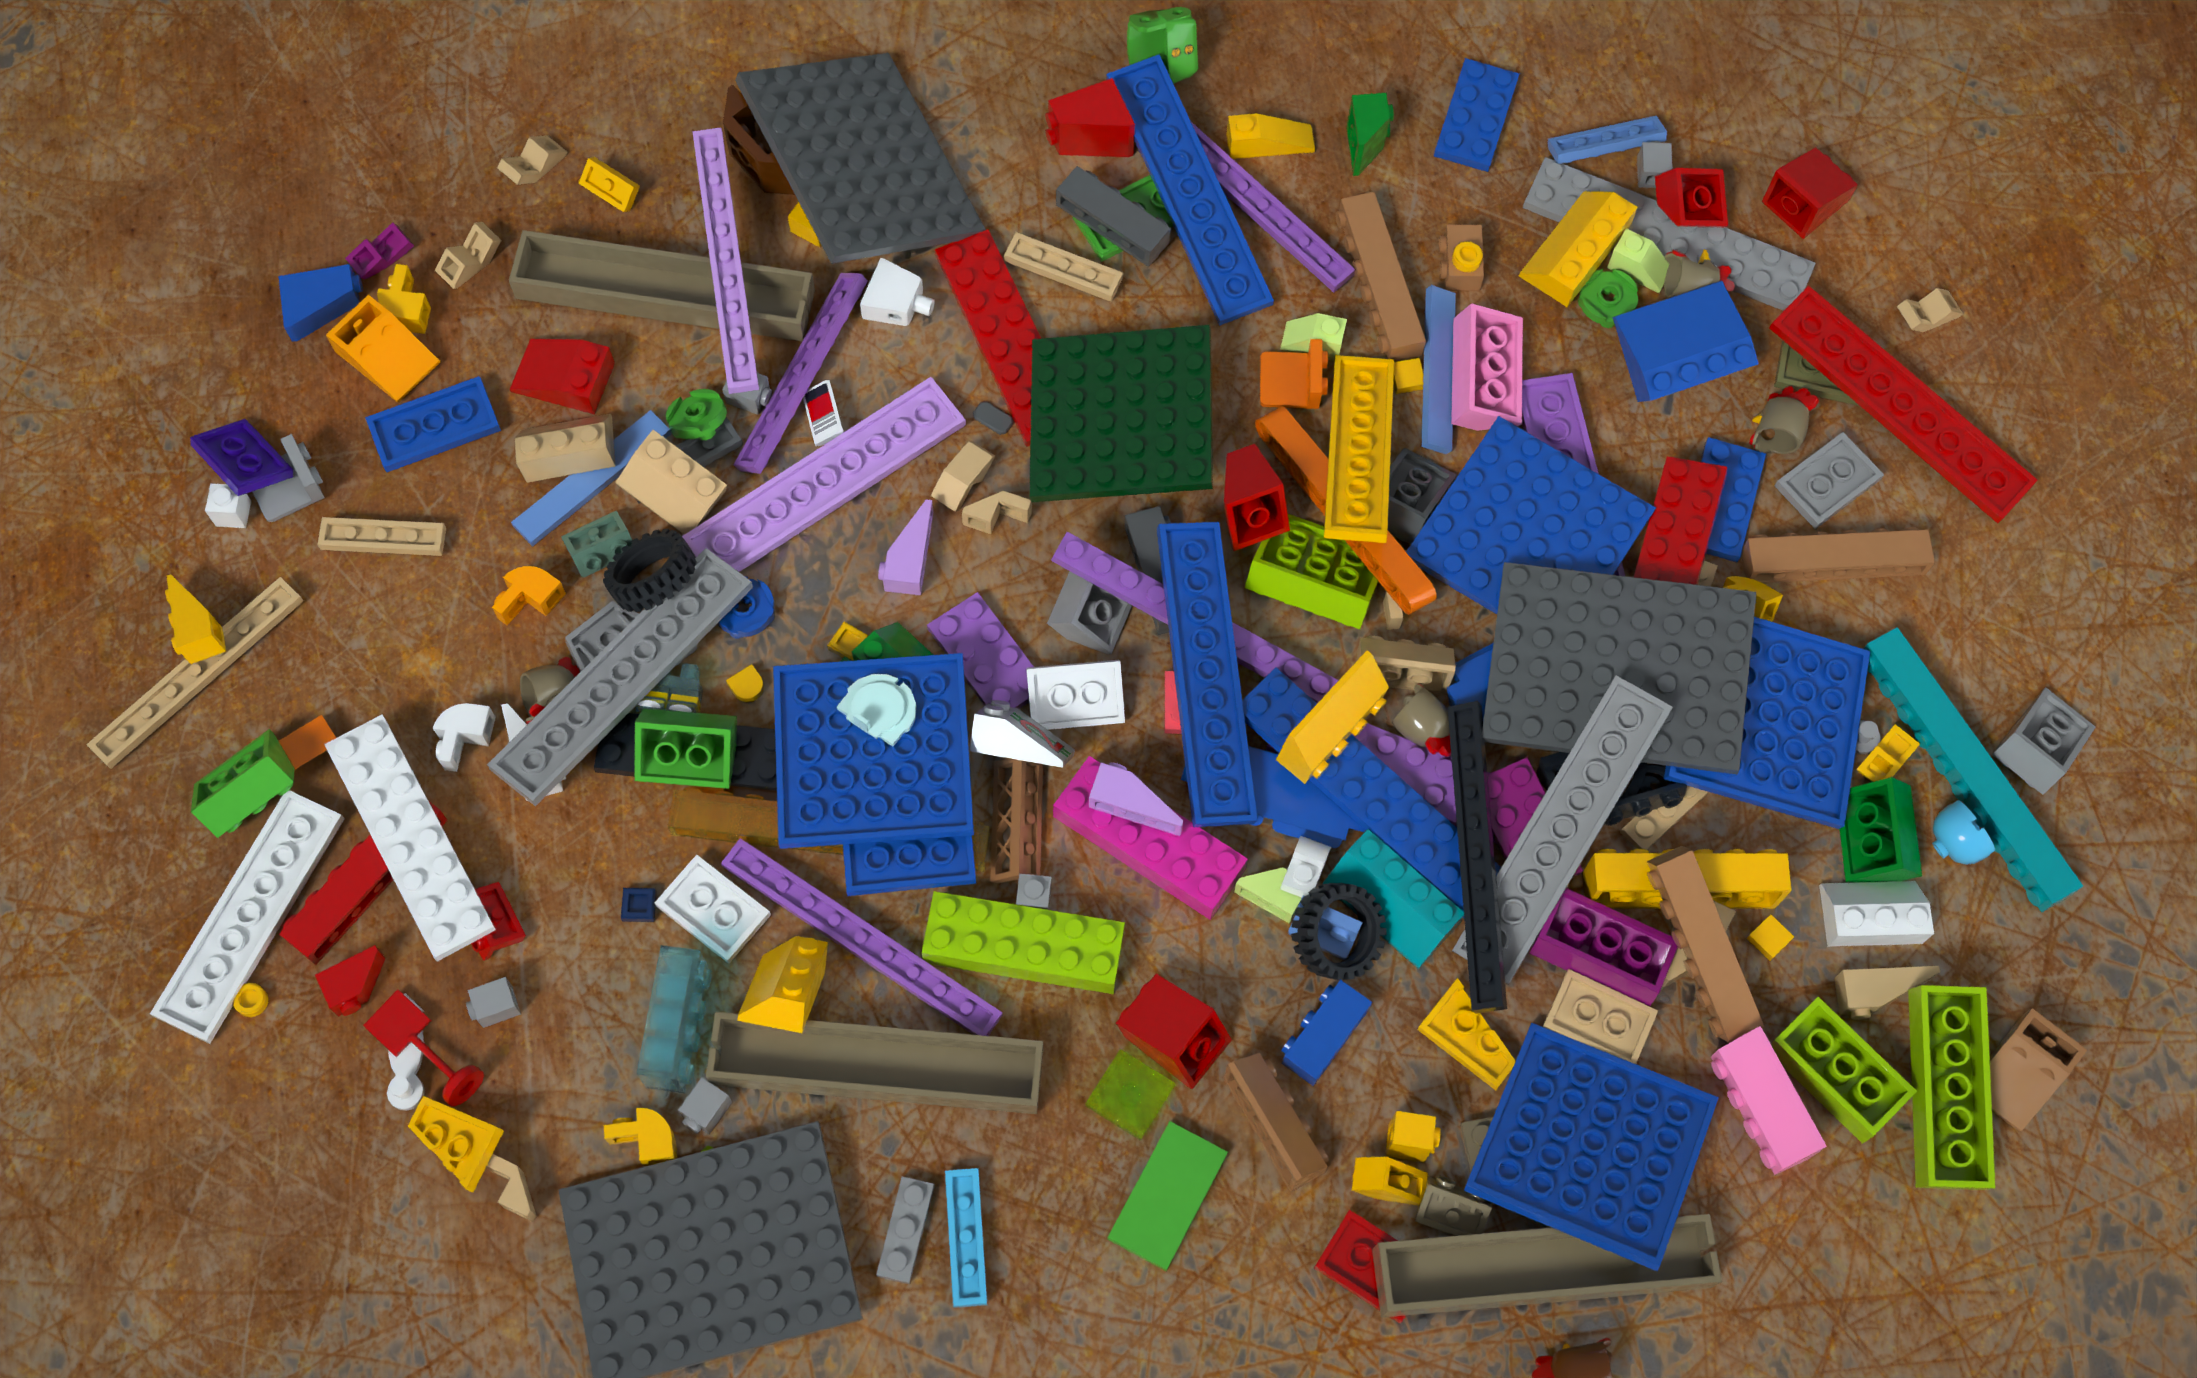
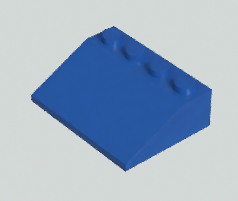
M1722 281L1613 317L1637 402L1652 401L1759 364L1751 335Z

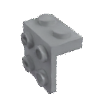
M292 434L280 440L287 452L281 457L293 468V477L252 491L268 522L277 521L325 498L319 487L323 480L315 466L310 468L307 460L311 459V456L303 442L297 444Z

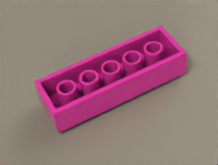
M1089 756L1054 803L1053 817L1211 920L1236 885L1238 879L1245 872L1248 859L1200 827H1193L1191 821L1177 812L1175 813L1183 820L1180 836L1089 808V796L1101 764Z

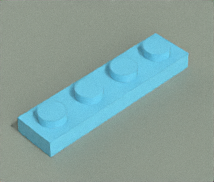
M974 1168L945 1171L953 1307L987 1305L979 1170Z

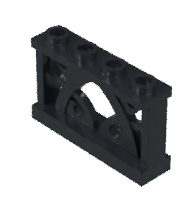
M1558 752L1540 758L1536 775L1540 783L1544 784L1546 790L1549 789L1569 753ZM1641 762L1634 773L1631 784L1619 798L1605 824L1612 826L1628 817H1642L1649 814L1652 810L1663 806L1665 808H1673L1683 801L1687 785L1666 780L1668 786L1653 790L1650 785L1654 783L1659 784L1660 781L1656 777L1645 776L1646 773H1656L1664 777L1666 765H1647V763Z

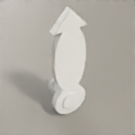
M406 993L404 994L413 1004H415L422 1012H424ZM422 1030L417 1037L424 1042ZM410 1043L397 1057L388 1050L391 1068L396 1075L388 1086V1100L395 1108L404 1111L417 1107L425 1094L424 1084L416 1076L421 1066L423 1053L413 1043Z

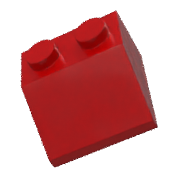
M1674 168L1655 176L1657 205L1677 227H1728L1723 169Z

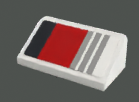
M830 380L823 381L808 389V392L803 397L814 444L817 447L825 445L841 435L843 429Z

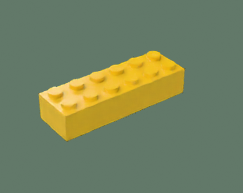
M1614 849L1599 850L1597 853H1594L1583 870L1584 896L1611 909H1661L1659 902L1663 900L1659 890H1655L1648 879L1647 872L1650 871L1647 861L1673 849H1667L1661 853H1649L1646 849H1635L1629 853H1617ZM1700 849L1693 852L1713 901L1730 909H1775L1791 892L1788 853H1777L1774 849L1760 850L1757 853H1745L1742 849H1732L1725 853H1713L1710 849Z

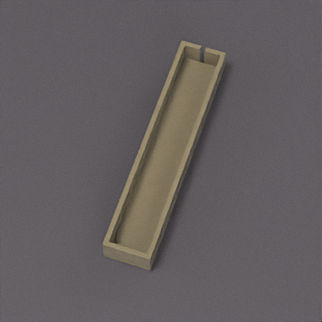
M522 230L509 278L515 299L720 329L709 257ZM741 262L751 334L803 341L809 320L808 313L811 311L815 293L812 273Z
M715 1012L711 1036L714 1048L710 1047L706 1071L707 1080L714 1086L1037 1114L1043 1041L807 1020L803 1032L797 1033L737 1021L738 1014Z
M1710 1214L1677 1217L1658 1271L1554 1228L1380 1242L1372 1249L1381 1318L1709 1289L1722 1282L1717 1251L1709 1252L1702 1257L1700 1255L1701 1251H1706L1715 1245Z

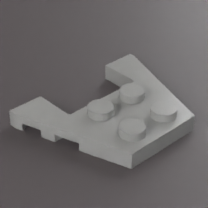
M611 601L565 637L566 645L579 671L581 672L639 613L635 611L628 612L626 609L623 610L616 602ZM697 644L685 655V657L678 664H680L683 660H685L688 656H690L693 652L697 650Z

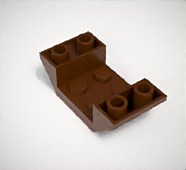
M734 85L728 87L723 117L729 154L765 193L795 195L773 152L769 153L762 143L757 144L753 140L757 136L754 124L756 119L742 93Z

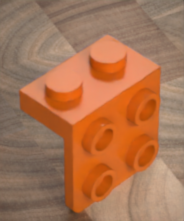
M1310 339L1308 353L1263 352L1261 354V406L1319 409L1321 396L1327 395L1328 378L1322 377V369H1327L1328 351H1322V339Z

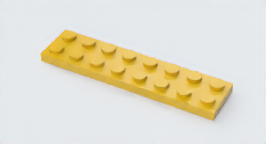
M1335 355L1324 538L1386 543L1394 359Z

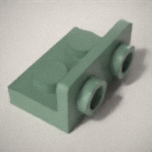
M617 510L561 536L581 577H586L607 567L609 562H614L613 557L616 553L621 554L623 553L621 549L624 546L630 547L632 545V538Z

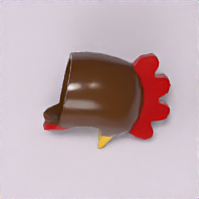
M1607 1337L1596 1343L1570 1347L1568 1343H1565L1562 1350L1556 1352L1554 1356H1539L1535 1359L1537 1369L1532 1372V1378H1612L1610 1367L1612 1354L1606 1350L1611 1345V1340Z

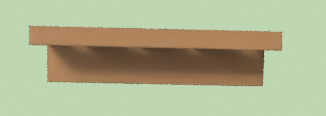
M1011 758L994 761L990 879L992 883L999 884L1012 880L1019 881V873L1040 875L1043 764ZM1012 767V776L1006 783L1005 769ZM1010 795L1012 798L1011 806L1005 813L1004 803ZM1010 826L1011 835L1006 843H1004L1003 833ZM1008 856L1010 858V870L1002 873V863Z

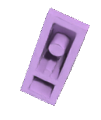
M925 500L887 551L886 562H880L878 579L883 580L886 592L921 595L934 513L932 500Z
M1100 764L1089 796V808L1177 836L1181 835L1183 820L1132 772L1127 771V768L1121 764Z

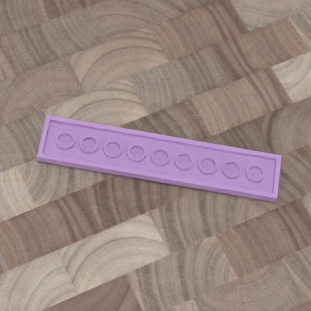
M929 377L682 537L693 551L695 557L707 548L740 572L964 427L966 420L933 378Z

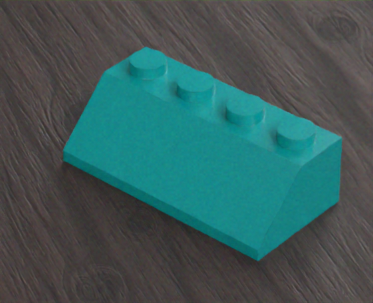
M1369 829L1348 849L1323 882V884L1346 883L1357 885L1366 889V893H1371L1376 898L1374 902L1380 903L1382 907L1378 914L1385 915L1386 922L1381 923L1380 927L1387 928L1386 935L1380 936L1418 969L1459 926L1464 917V912ZM1339 899L1357 915V912L1351 905V903H1349L1346 900Z

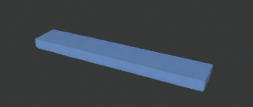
M1431 285L1426 288L1424 337L1426 343L1424 347L1422 447L1448 454L1452 451L1453 424H1451L1453 319L1455 318L1456 293Z
M650 410L614 439L616 467L569 475L511 522L513 527L533 547L616 480L635 451L652 430H655L666 439L671 435L670 429Z

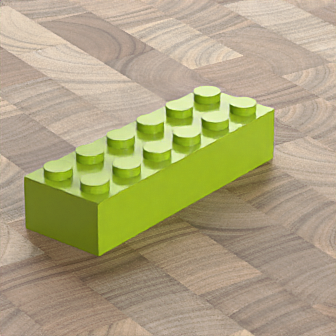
M934 891L922 948V958L932 965L1114 994L1125 922Z
M1920 985L1908 989L1912 1086L1917 1090L1912 1096L1916 1188L1995 1189L1987 987Z

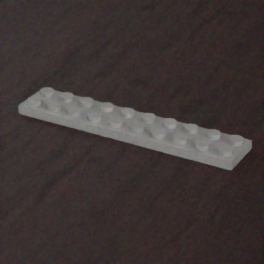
M1547 157L1544 158L1523 205L1524 209L1560 222L1584 191L1615 192L1638 207L1632 224L1628 229L1652 240L1664 257L1667 252L1678 250L1690 260L1698 263L1705 249L1708 252L1710 261L1717 267L1725 265L1731 268V273L1727 278L1734 282V292L1783 311L1805 290L1816 264L1813 261L1726 227H1677L1657 205V200L1565 164H1558L1555 160Z
M705 548L695 558L697 563L694 566V574L689 575L691 579L688 583H682L684 588L680 592L674 591V597L671 599L664 598L663 604L657 606L654 603L652 609H644L487 764L489 769L536 806L753 588L752 582Z
M1617 675L1496 876L1505 983L1508 985L1673 709L1669 704ZM1464 930L1452 952L1468 960Z

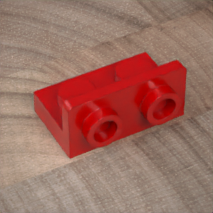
M499 881L475 889L496 928L495 931L471 943L473 949L479 952L483 961L490 959L493 951L522 942L526 936Z

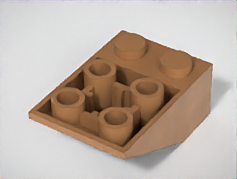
M2033 1008L2017 1019L1990 1056L1992 1111L2017 1131L2021 1132L2070 1075L2087 1049Z

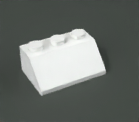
M1916 881L1821 883L1819 885L1827 947L1923 944L1934 934L1930 902Z

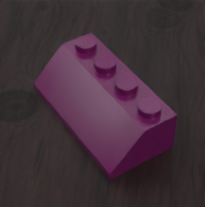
M1566 888L1543 925L1529 954L1566 971L1570 969L1647 1006H1651L1661 990L1677 950V945L1672 936Z

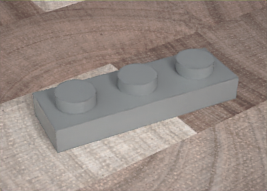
M901 1177L876 1274L877 1277L910 1285L935 1187L934 1184Z

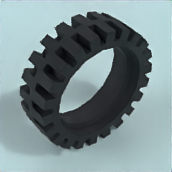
M658 529L654 530L651 536L649 533H645L642 535L641 540L637 538L632 540L630 547L624 546L621 549L623 553H616L613 557L614 562L608 563V570L604 571L605 578L603 583L610 595L623 610L641 612L643 608L645 610L652 609L654 603L659 606L663 604L664 598L667 597L669 600L674 597L673 592H680L684 588L682 583H688L691 579L689 575L694 574V566L697 563L696 557L687 542L675 530L663 529L660 532ZM669 557L663 566L651 576L639 582L631 583L640 571L651 563Z
M1329 883L1313 888L1308 892L1310 897L1302 898L1300 903L1304 907H1297L1294 913L1300 918L1299 920H1292V927L1298 928V933H1292L1291 936L1292 941L1299 943L1293 947L1295 953L1302 955L1299 960L1302 964L1307 965L1306 969L1310 972L1330 979L1350 980L1355 979V976L1360 977L1364 975V970H1370L1374 966L1371 960H1378L1381 954L1376 950L1377 948H1384L1385 941L1380 940V935H1386L1387 928L1380 927L1381 923L1386 922L1385 915L1378 914L1382 907L1380 903L1374 902L1376 898L1371 893H1366V889L1346 883ZM1343 899L1354 907L1362 925L1359 940L1353 953L1345 961L1334 963L1328 960L1321 951L1318 941V925L1324 910L1333 901Z

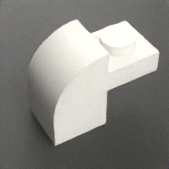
M468 703L458 704L446 709L437 718L433 730L441 740L438 741L436 747V758L444 770L457 772L464 743L489 746L496 718L489 706Z
M1300 836L1280 890L1301 898L1303 896L1310 897L1308 892L1316 888L1331 847Z

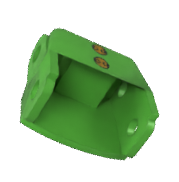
M1175 7L1166 10H1149L1130 15L1127 29L1129 65L1160 54L1173 84L1193 76L1198 71L1197 24L1191 17V10L1185 7Z

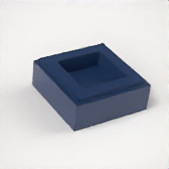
M623 888L622 922H654L656 889Z

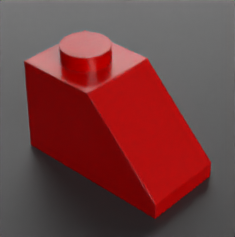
M376 945L315 974L329 1008L337 1016L351 1015L357 1012L362 1004L369 1001L385 961L384 954Z

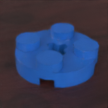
M749 579L752 582L753 588L740 600L746 604L752 603L749 611L738 612L736 609L739 608V604L737 603L717 623L723 631L729 633L733 638L740 639L762 632L774 620L775 603L772 592L760 580Z

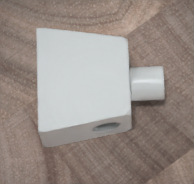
M880 258L861 300L860 307L863 319L907 326L910 324L915 312L930 316L935 300L922 295L923 285L922 279L919 276L886 259Z

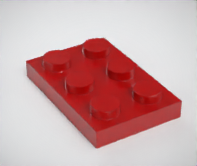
M1349 1209L1314 1269L1380 1311L1372 1249L1380 1242L1398 1240ZM1395 1316L1390 1318H1392L1400 1324L1405 1318V1316Z

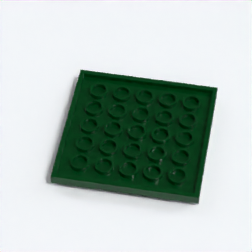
M1210 325L1032 339L1029 495L1031 502L1213 489Z

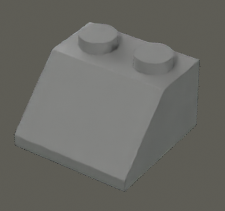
M1069 571L1047 624L1067 640L1105 654H1112L1132 605Z

